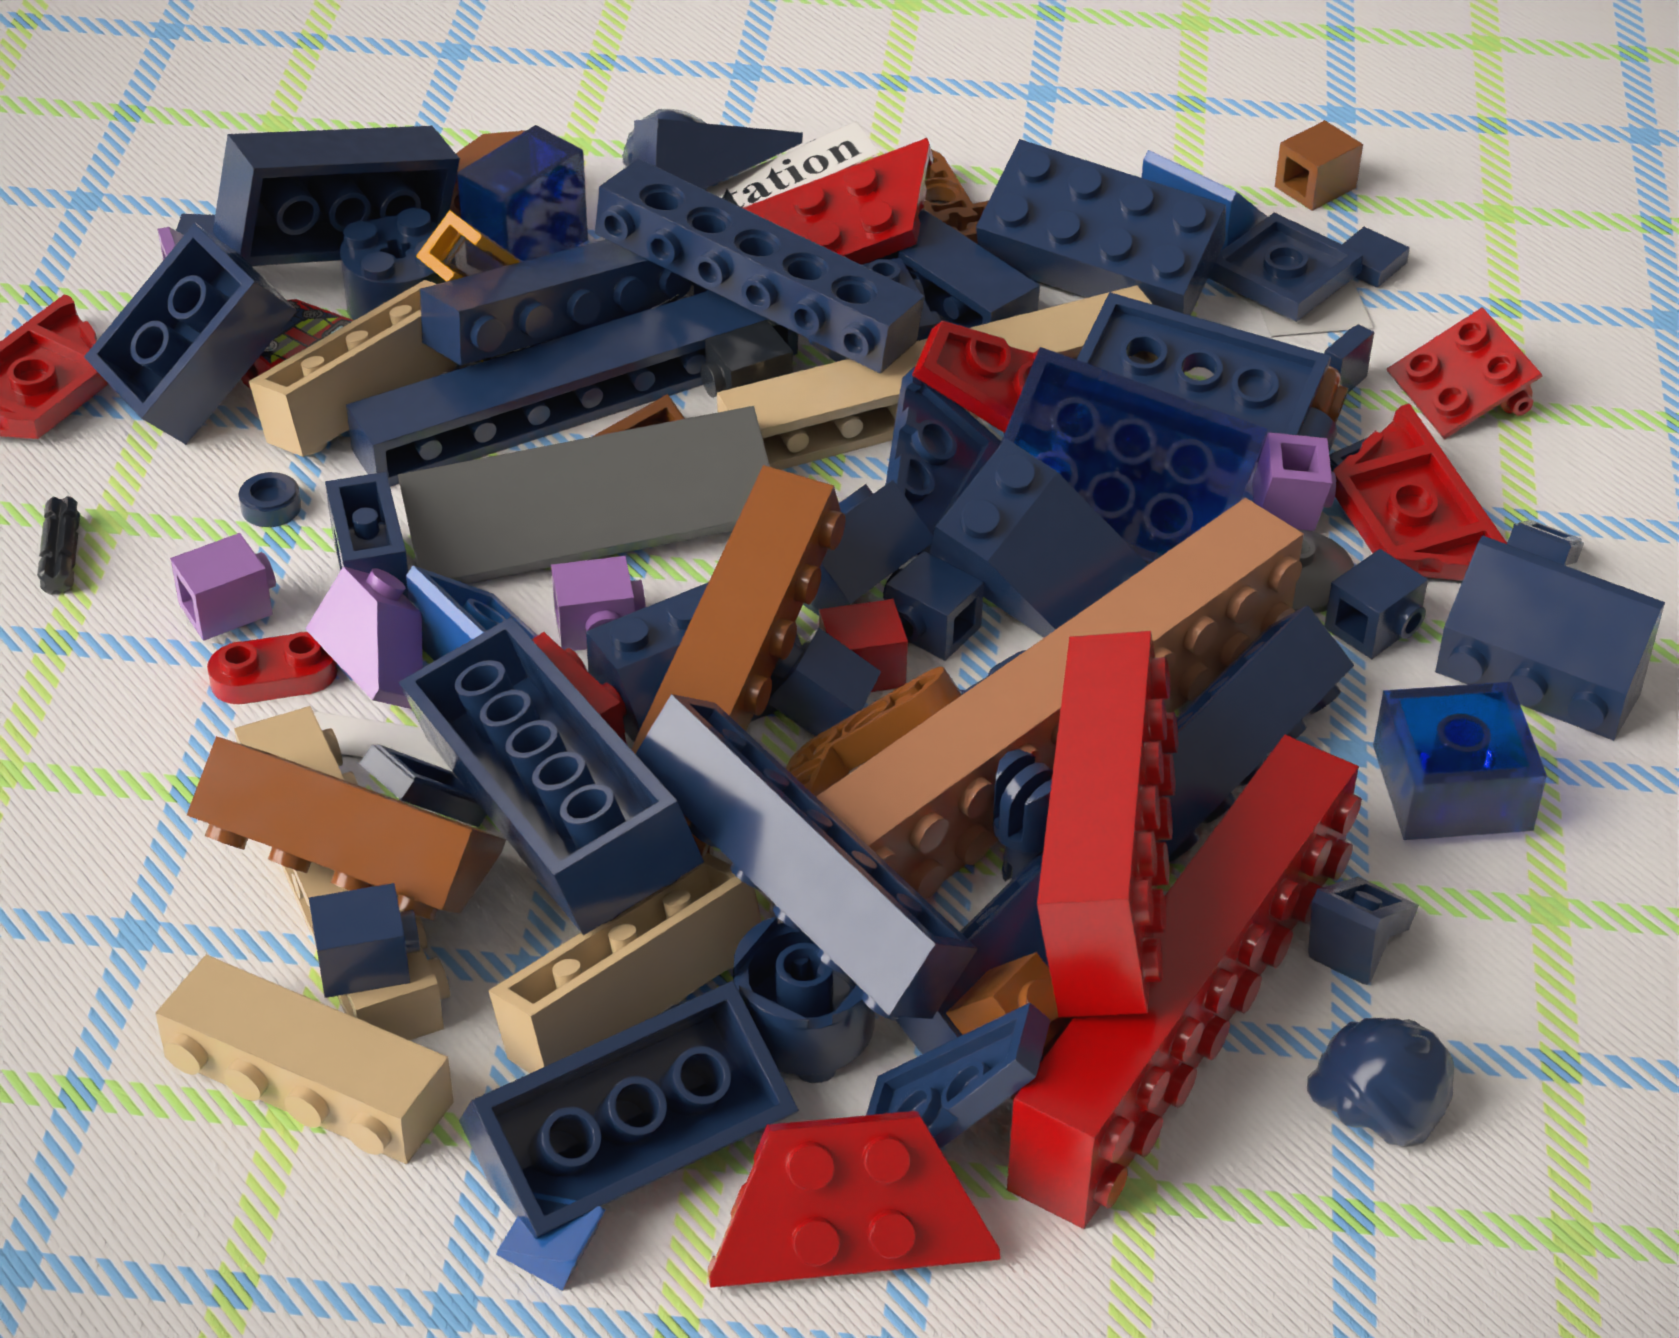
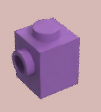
M1268 433L1252 480L1254 503L1296 529L1315 531L1323 507L1331 508L1336 491V476L1334 472H1331L1327 438Z
M241 533L170 558L178 603L203 641L273 615L269 589L276 586V579L272 566L263 552L254 553Z
M626 556L551 565L554 612L560 644L563 650L566 648H570L573 651L586 650V631L646 607L642 580H630Z

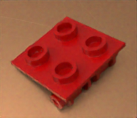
M1483 307L1386 368L1390 376L1444 440L1498 405L1506 413H1514L1517 416L1526 414L1534 403L1532 399L1533 391L1530 385L1543 377L1542 373Z

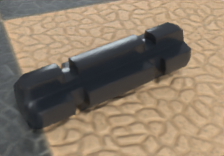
M53 496L47 500L44 508L45 521L42 526L39 556L42 558L38 562L37 576L40 579V588L48 594L56 590L66 593L72 588L74 583L75 571L72 569L76 563L78 532L76 531L79 528L80 513L77 510L78 502L71 496H66L63 499Z

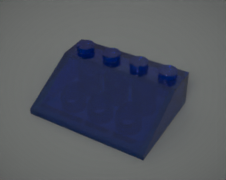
M1040 347L1000 445L1007 438L1056 470L1149 565L1243 500L1260 457L1268 429Z

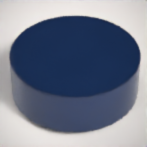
M278 472L260 473L246 480L239 489L238 495L242 516L247 522L255 526L276 527L284 525L293 520L301 510L299 486L292 477Z

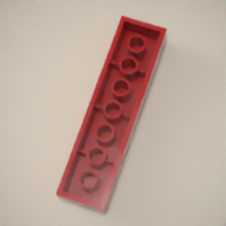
M1288 735L1282 737L1164 896L1165 933H1154L1153 937H1159L1161 943L1163 977L1162 982H1150L1148 1013L1074 1017L1039 1064L1036 1078L1022 1087L1015 1096L1007 1191L1082 1229H1085L1101 1205L1106 1208H1111L1126 1183L1128 1165L1136 1154L1144 1158L1151 1152L1160 1135L1163 1125L1162 1117L1170 1105L1180 1108L1184 1104L1195 1083L1197 1076L1196 1068L1204 1057L1213 1060L1218 1055L1229 1032V1020L1236 1010L1244 1014L1250 1009L1261 986V974L1268 965L1277 968L1281 964L1290 947L1293 928L1298 921L1305 924L1310 922L1312 901L1317 889L1322 888L1328 878L1337 881L1344 873L1353 850V844L1345 841L1346 834L1357 818L1362 801L1361 797L1354 795L1359 769L1358 765Z

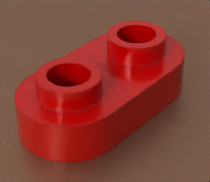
M308 632L233 642L214 652L207 664L213 694L219 700L230 704H248L316 693L331 685L338 673L337 662Z

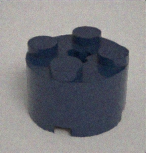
M410 208L403 210L398 216L382 217L369 222L355 221L345 227L343 231L344 240L340 248L346 307L348 315L352 320L360 318L424 280L436 284L447 282L416 257L438 227V224L431 221L430 214L427 211ZM454 254L449 260L453 265H455Z
M775 916L755 925L739 942L734 954L733 981L779 1072L797 1075L801 1080L808 1083H822L830 1080L835 1075L837 1069L852 1062L865 1050L874 1032L875 1012L864 1003L861 997L864 991L848 975L831 969L820 960L817 955L819 947L804 932L795 930L785 923L778 924V917Z

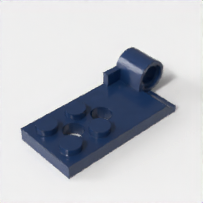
M1109 292L1068 376V392L1235 441L1233 456L1256 463L1259 462L1268 433L1327 438L1329 452L1337 436V427L1334 421L1324 412L1311 407L1329 367L1330 355ZM1140 351L1153 353L1158 359L1149 364H1139L1132 361L1129 356L1135 355ZM1195 367L1208 369L1214 375L1206 380H1194L1187 377L1184 372L1190 371Z

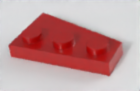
M941 321L931 330L912 376L1056 466L1069 458L1091 402V398L1068 392V376L1074 364L1058 360L1057 353L1040 348L1034 353L1014 348L1008 345L1005 338L946 321Z

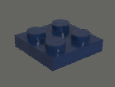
M1274 212L1220 251L1208 278L1297 322L1361 273L1363 254Z

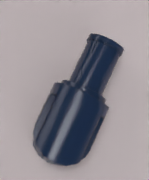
M1020 749L1008 751L1002 757L998 764L995 779L993 830L996 838L1005 846L1001 870L1002 878L1005 882L1011 878L1013 879L1044 850L1053 776L1051 768L1044 763H1035L1036 757L1032 753Z

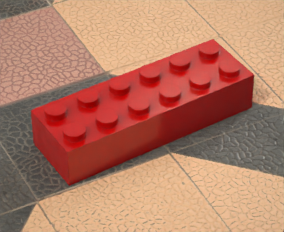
M1151 631L1069 637L1037 900L1059 1017L1148 1013L1150 982H1162L1163 962L1159 937H1153L1154 933H1165L1164 892L1163 889H1157V886L1169 885L1168 850L1166 842H1160V840L1172 839L1171 804L1169 797L1164 796L1175 795L1174 760L1172 754L1167 753H1178V726L1175 712L1166 713L1164 699L1170 698L1167 657L1155 658Z

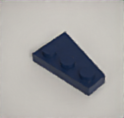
M914 366L902 377L885 485L894 480L932 535H934L936 525L1003 442L962 406L912 376L915 369ZM931 544L922 551L930 553Z
M1028 1003L877 1076L866 1115L917 1111L941 1149L1036 1078L1039 1064L1044 1058L1042 1052L1050 1019L1033 1004Z

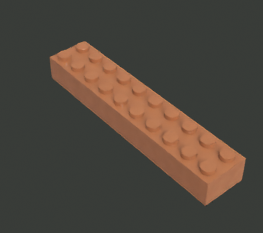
M1245 497L819 794L817 798L925 900L930 898L946 879L965 865H973L980 861L989 848L999 841L994 835L993 811L996 772L1002 757L1008 751L1020 749L1032 753L1036 757L1035 763H1044L1053 770L1069 637L1151 631L1155 658L1167 657L1170 698L1164 699L1166 713L1174 712L1186 702L1193 701L1269 625L1295 612L1293 601L1296 582L1302 571L1300 556L1304 533Z

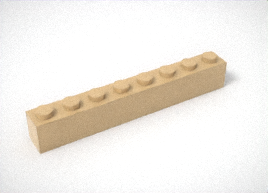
M1138 285L1111 292L1152 304ZM1109 292L971 327L970 329L1005 338L1009 346L1034 353L1039 348L1058 354V360L1075 364ZM927 339L916 341L912 347L881 374L851 359H846L717 392V413L754 406L769 465L779 470L892 441L902 377L914 366L916 367ZM1140 351L1134 355L1151 363L1158 359L1156 355L1146 351ZM965 409V410H966L968 413H970L974 418H979L978 416H976V415L973 414L972 412H970V411H968L967 409Z

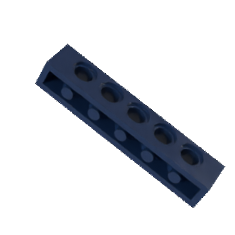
M639 158L599 186L595 234L881 374L917 341L925 295Z

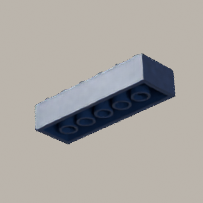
M512 617L399 681L427 740L583 936L598 926L612 921L626 909L659 889L673 884L682 875L704 863L678 801Z

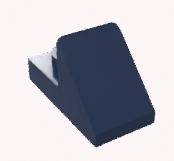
M1360 877L1318 888L1312 901L1308 955L1312 960L1357 982L1368 985L1372 981L1389 938L1409 930L1419 905Z

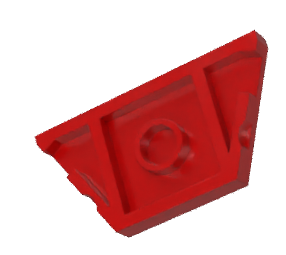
M927 138L748 205L743 207V209L860 265L869 263L917 244L920 229L918 214L924 208L927 194L924 181L927 166H932L934 159L930 143Z
M66 294L62 295L0 341V436L39 439L109 385L84 358L97 342L96 332L88 321L82 322L77 314L75 302Z
M1410 403L1400 406L1395 412L1393 421L1383 431L1379 433L1375 430L1362 443L1357 454L1349 455L1333 470L1336 476L1335 498L1371 552L1374 553L1382 549L1424 577L1463 581L1476 546L1482 536L1507 544Z
M917 1111L767 1124L753 1157L754 1165L747 1182L741 1186L731 1210L732 1218L716 1257L712 1256L707 1270L710 1288L1000 1260V1248Z

